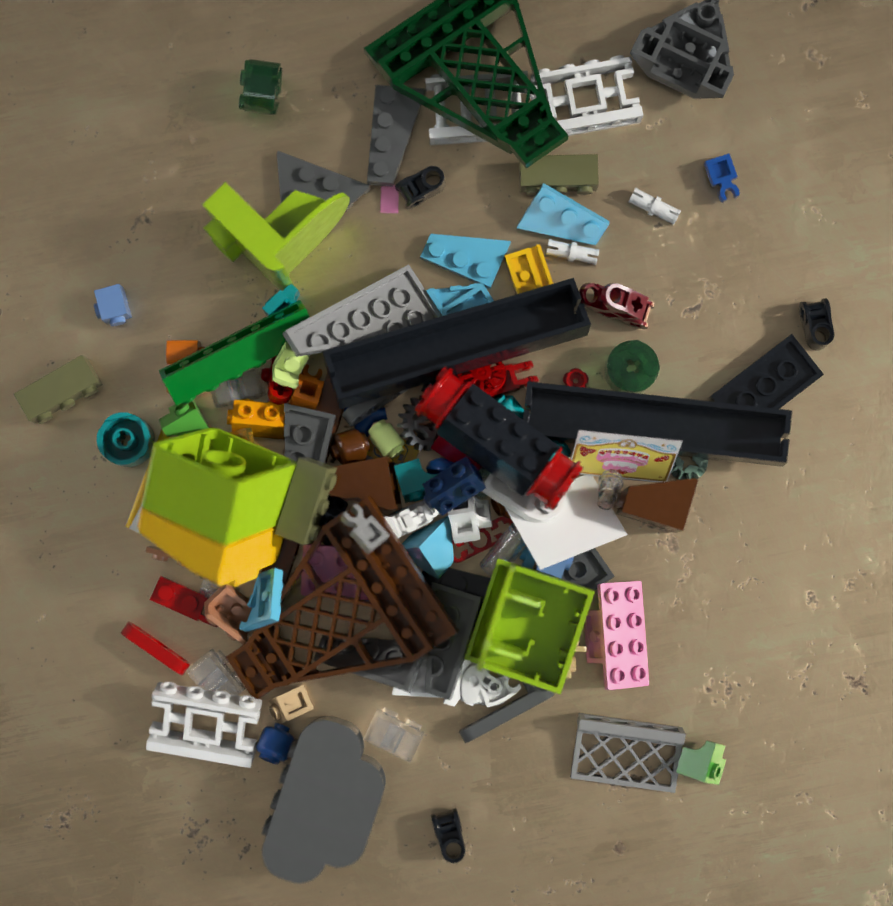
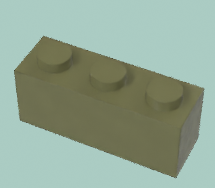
M598 154L545 155L527 169L519 162L520 192H526L528 196H535L543 183L563 195L570 191H577L579 195L592 194V191H596L599 185Z
M80 355L14 393V396L28 420L33 423L38 422L42 424L52 419V414L60 409L65 411L76 404L75 400L82 396L87 398L98 392L97 388L103 384L88 358Z
M309 457L298 458L276 528V535L302 545L312 544L321 531L319 526L321 517L328 509L329 501L327 498L329 492L336 484V467Z

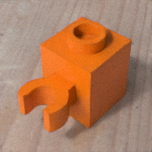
M306 364L299 375V385L296 389L293 388L288 404L315 410L324 385V381L320 380L322 369H319L316 375L312 376L308 373L309 365Z

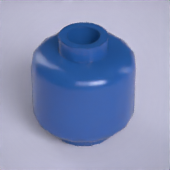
M275 723L274 727H265L256 745V750L260 753L259 758L275 765L286 761L289 758L288 753L291 744L295 741L294 737L289 733L290 728L279 723Z

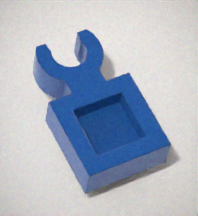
M730 153L705 161L704 166L711 186L719 185L720 187L718 193L719 200L722 203L727 200L725 191H731L734 199L738 198L740 194L739 189L735 184H732V181L736 180L738 176Z

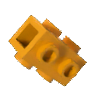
M252 399L234 400L233 409H228L227 425H231L233 435L284 439V404L277 405L271 401L255 402Z

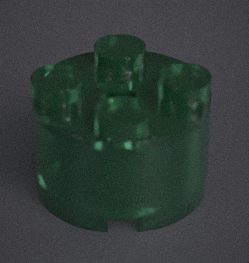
M254 59L245 60L244 70L242 69L240 74V85L244 86L243 94H240L239 109L247 112L276 115L279 102H275V99L277 100L279 94H281L282 85L281 63Z
M639 340L623 342L617 345L607 357L604 368L605 379L614 391L641 394L656 380L660 370L659 360L654 350L647 344ZM634 364L636 366L635 372H628L626 368Z

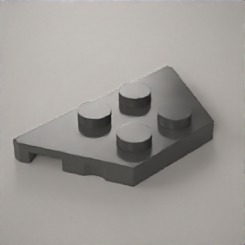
M277 152L281 203L294 190L322 198L325 201L338 193H345L350 198L347 211L357 199L366 194L370 189V185L286 153Z

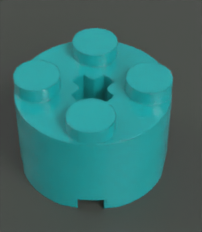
M120 412L109 416L98 430L96 441L100 453L107 460L123 467H135L151 457L155 437L152 428L146 421L136 415ZM125 435L131 437V440L127 443L128 445L121 443L125 439Z

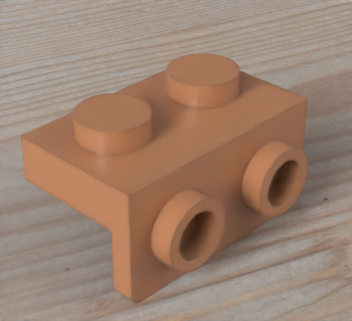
M225 584L204 602L205 617L211 625L219 626L223 629L230 639L238 640L243 645L247 643L249 632L239 630V625L241 621L247 622L252 607L247 606L249 599L231 585Z

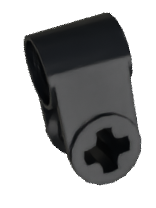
M429 166L412 176L404 178L395 185V188L401 192L405 199V207L412 209L440 193L445 187V177L439 167ZM432 175L440 178L439 183L436 185H430L426 181Z
M824 298L821 302L809 304L800 302L799 313L807 345L813 350L824 349L834 339L831 307L828 299ZM815 331H820L824 334L825 342H820L816 339Z
M457 808L452 809V812L447 814L431 815L443 858L450 863L460 862L465 856V843ZM448 844H459L461 847L460 854L450 856L446 851Z

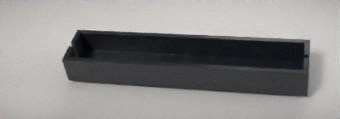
M574 278L323 351L324 363L332 383L339 410L434 382L444 367L447 369L452 368V374L457 375L588 336L591 322L584 304H580L582 298Z
M527 381L526 410H524L523 420L549 439L575 443L578 432L581 430L683 441L678 455L780 467L787 463L789 439L781 441V438H787L790 434L792 410Z

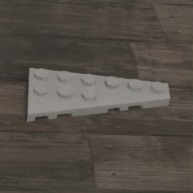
M408 264L291 327L282 335L295 355L299 357L323 353V351L435 319L442 315Z

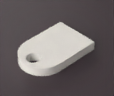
M491 473L484 482L486 488L481 491L523 519L533 523H545L553 520L563 508L565 501L564 495L555 506V509L546 510L543 502L534 495L530 494L527 496L525 493L521 496Z

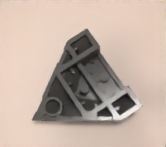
M720 0L696 2L663 19L661 23L641 30L630 52V55L649 78L693 99L723 98L734 76L733 66L730 65L729 45L723 14L720 13L719 8Z

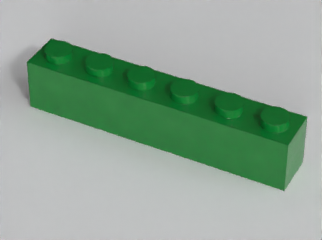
M301 300L160 369L159 373L176 406L181 403L187 404L193 401L197 395L205 391L211 392L217 389L221 383L227 380H235L243 372L251 368H259L267 360L278 356L284 343L287 342L282 334L291 327L310 318Z

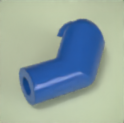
M385 407L380 408L362 420L354 428L360 433L364 432L368 437V430L374 422H379L383 419L388 420Z

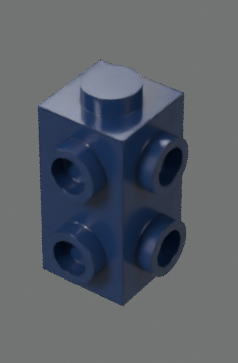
M467 456L422 484L426 493L423 496L426 504L430 509L435 508L442 516L486 488L479 469Z

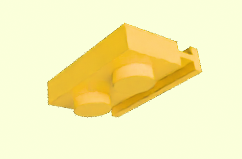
M540 244L504 256L516 294L553 284Z

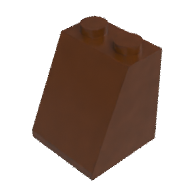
M386 456L334 466L337 468L335 473L337 480L329 495L356 502H361L370 496L377 507L389 510L402 509L394 461L391 457Z
M691 478L629 486L617 494L614 507L618 508L616 514L675 533L683 531L698 479Z

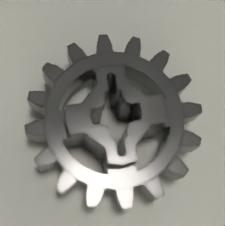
M419 395V399L412 397L410 398L411 405H403L406 412L398 414L403 419V422L397 424V427L404 429L400 437H408L406 445H414L415 450L432 451L431 446L439 436L436 434L438 432L435 429L436 424L432 422L427 423V425H419V423L431 420L424 415L418 417L417 412L414 410L422 399V395Z

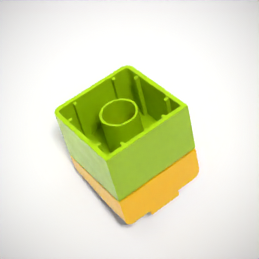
M206 428L153 443L137 526L138 531L189 571L219 586L229 584L236 587L258 577L260 569L274 564L279 557L283 537L276 535L275 532L297 461L218 428Z

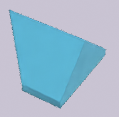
M448 516L413 532L402 543L415 565L436 579H439L454 563L452 531Z

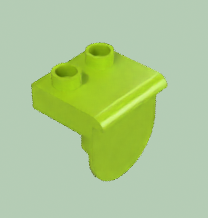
M225 182L202 204L212 219L203 229L212 238L211 241L230 261L234 262L243 254L278 289L283 291L292 283L288 274L332 231L345 213L350 198L345 193H338L325 201L322 198L294 190L264 220Z
M498 558L464 659L478 664L476 668L478 671L484 668L561 695L593 599L594 590Z

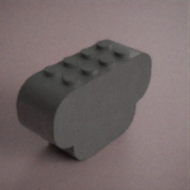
M334 716L319 717L313 720L302 731L299 739L295 738V741L291 744L288 757H291L292 760L290 765L287 764L283 768L279 780L283 787L282 790L278 789L274 795L270 808L275 811L273 816L270 815L266 820L262 835L266 836L262 848L264 864L278 878L293 883H306L315 879L322 872L325 864L333 867L349 866L355 863L365 850L384 792L386 778L379 762L363 754L364 739L360 730L353 723Z

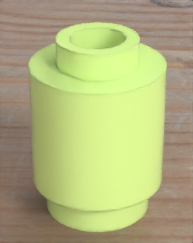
M384 419L374 424L368 430L369 439L383 457L387 456L394 459L404 451L402 448L405 444L404 440L390 423H386Z

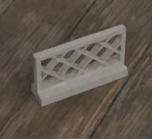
M585 713L578 714V727L570 774L571 779L675 793L678 778L676 770L686 736L683 727ZM582 734H593L599 742L589 750H586L581 743ZM613 737L620 738L625 746L613 754L605 743ZM639 741L647 742L651 750L639 758L631 747ZM665 745L676 746L674 756L667 761L658 753V750ZM603 746L610 757L598 765L590 754ZM580 748H581V749L583 750V752H584L581 756H579V755H580ZM629 749L636 761L624 769L617 760V757ZM655 753L663 764L650 772L643 761ZM586 757L595 766L588 773L577 772L578 763ZM614 760L621 772L614 777L606 776L602 768ZM671 763H673L672 770H671V768L669 767V765H670ZM640 764L648 775L639 781L633 780L628 772ZM666 768L671 774L670 785L658 783L654 776Z

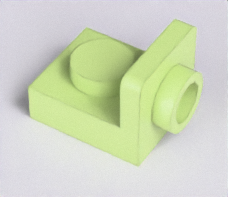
M285 342L272 365V380L282 386L296 389L299 385V375L310 355L297 357L290 345Z

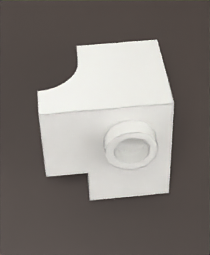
M473 496L448 512L455 544L480 540L479 529L492 527L489 500H480Z

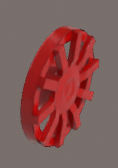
M501 361L495 363L496 366L491 368V365L467 371L471 374L462 376L461 373L457 374V376L462 381L472 378L471 385L480 386L481 390L490 395L504 385L506 381V368ZM499 369L502 371V374L492 373ZM493 377L500 379L497 384L492 380ZM488 384L492 386L490 388L484 389V386Z

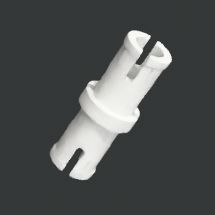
M635 188L628 203L648 211V215L653 216L654 214L672 225L675 224L681 212L680 209L678 210L662 202V198L658 196L655 198L638 188Z
M552 239L548 241V246L556 247L558 250L547 248L546 255L566 258L568 262L576 260L593 265L597 264L598 258L588 257L587 255L598 256L599 249L578 246L576 242L568 244Z

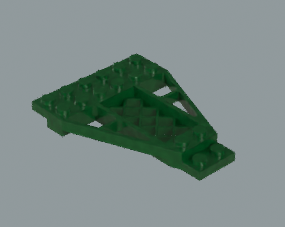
M435 0L364 47L367 57L395 91L509 154L514 153L526 169L568 140V134L553 117L550 105L547 102L518 0ZM514 11L522 37L506 48H503L486 27L508 12ZM471 37L481 38L479 47L467 46L466 41ZM522 47H525L536 87L510 57V55ZM450 51L460 52L458 61L445 60V55ZM464 53L478 54L477 63L463 62ZM482 55L495 56V65L481 64ZM429 66L434 67L448 84L447 88L431 99L403 84ZM448 68L457 69L456 77L450 72ZM461 69L475 71L474 80L460 78ZM479 71L493 73L492 82L478 80ZM497 73L511 75L510 84L497 83ZM463 86L472 87L471 96ZM476 88L490 89L489 98L475 97ZM494 90L509 91L507 101L493 99ZM512 92L526 93V102L511 101ZM456 95L482 127L440 105V103L448 97ZM478 105L487 106L486 115ZM491 106L506 108L504 117L490 116ZM509 109H519L508 117Z

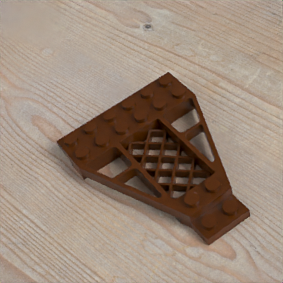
M370 496L363 499L357 505L363 510V517L365 519L372 515L390 535L387 540L367 554L351 537L350 533L354 528L346 526L342 522L341 516L343 513L321 527L322 530L281 591L280 606L304 570L313 582L315 590L280 613L278 622L258 628L252 633L246 644L226 656L249 694L255 699H259L276 687L287 686L291 683L407 662L412 663L459 631ZM352 508L346 511L350 517L355 518V515L351 512ZM327 535L348 568L327 583H324L320 580L309 561ZM352 573L355 579L347 578L346 576ZM339 582L337 594L325 592V590ZM344 582L357 585L355 598L342 595ZM361 590L364 591L370 602L360 600ZM317 596L315 608L304 606V604ZM323 596L336 599L333 612L321 610ZM341 601L354 603L352 616L339 614ZM359 605L372 608L370 621L357 618ZM296 611L294 622L283 620L285 617ZM302 611L314 613L312 626L300 624ZM377 611L381 618L375 621ZM320 615L332 617L330 630L318 628ZM338 619L350 622L348 635L335 632ZM356 623L367 626L354 635ZM382 623H385L405 656L374 661L361 642V638ZM281 625L293 627L291 640L280 636ZM299 629L311 632L309 644L297 642ZM317 633L329 636L327 648L314 646ZM334 637L346 640L332 649ZM349 645L355 646L365 663L323 671L317 669V666ZM296 647L308 650L306 662L295 659ZM313 651L325 654L311 663Z

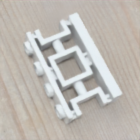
M617 55L603 62L590 60L581 66L567 64L561 66L558 70H538L553 117L557 119L555 107L564 105L569 107L571 118L557 121L568 136L641 122L643 111L642 106L639 105V97L626 100L622 80L633 77L634 70L631 65V57L624 58V55ZM615 72L616 86L603 88L601 75ZM532 74L530 81L536 87L534 77ZM565 81L566 95L553 97L551 84ZM595 84L599 105L576 109L572 88ZM618 96L620 110L606 112L607 104L605 98Z
M173 682L157 683L152 693V706L165 708L163 723L152 722L146 750L251 768L256 755L257 739L244 737L246 723H258L262 700L248 695H232L225 691L203 690L197 686H180ZM173 704L187 705L186 714L173 712ZM226 712L238 714V723L225 721ZM194 713L217 717L216 732L192 728ZM171 723L184 724V733L170 730ZM223 731L237 734L236 742L223 740Z

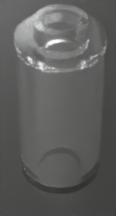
M514 523L510 524L480 562L481 568L491 577L498 558L514 563L527 547Z

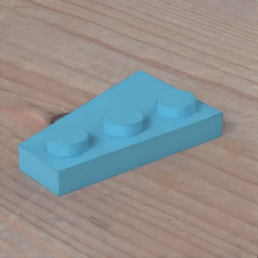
M543 183L517 224V228L596 245L609 226V221Z
M430 234L420 259L472 282L483 283L486 288L491 289L511 241Z

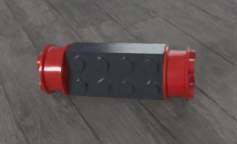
M444 367L435 379L436 382L433 385L430 384L421 396L422 399L414 409L417 412V416L424 415L435 423V429L438 430L437 435L521 496L525 493L527 496L532 494L545 503L544 508L546 510L547 508L553 510L569 490L572 482L583 470L584 467L580 465L581 462L577 461L575 463L561 453V447L556 452L559 445L474 384L471 385L470 381L464 383L452 374V368L447 369Z

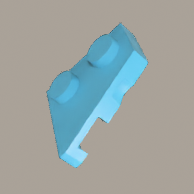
M483 283L426 290L442 316L494 301Z
M273 568L258 574L254 591L247 606L252 607L247 622L241 621L239 630L249 632L279 621L283 570Z

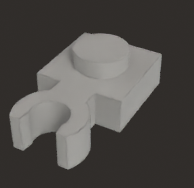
M357 504L351 509L355 518L350 517L347 512H344L341 516V520L346 526L354 528L350 535L367 554L376 549L390 536L372 515L365 519L363 517V510Z

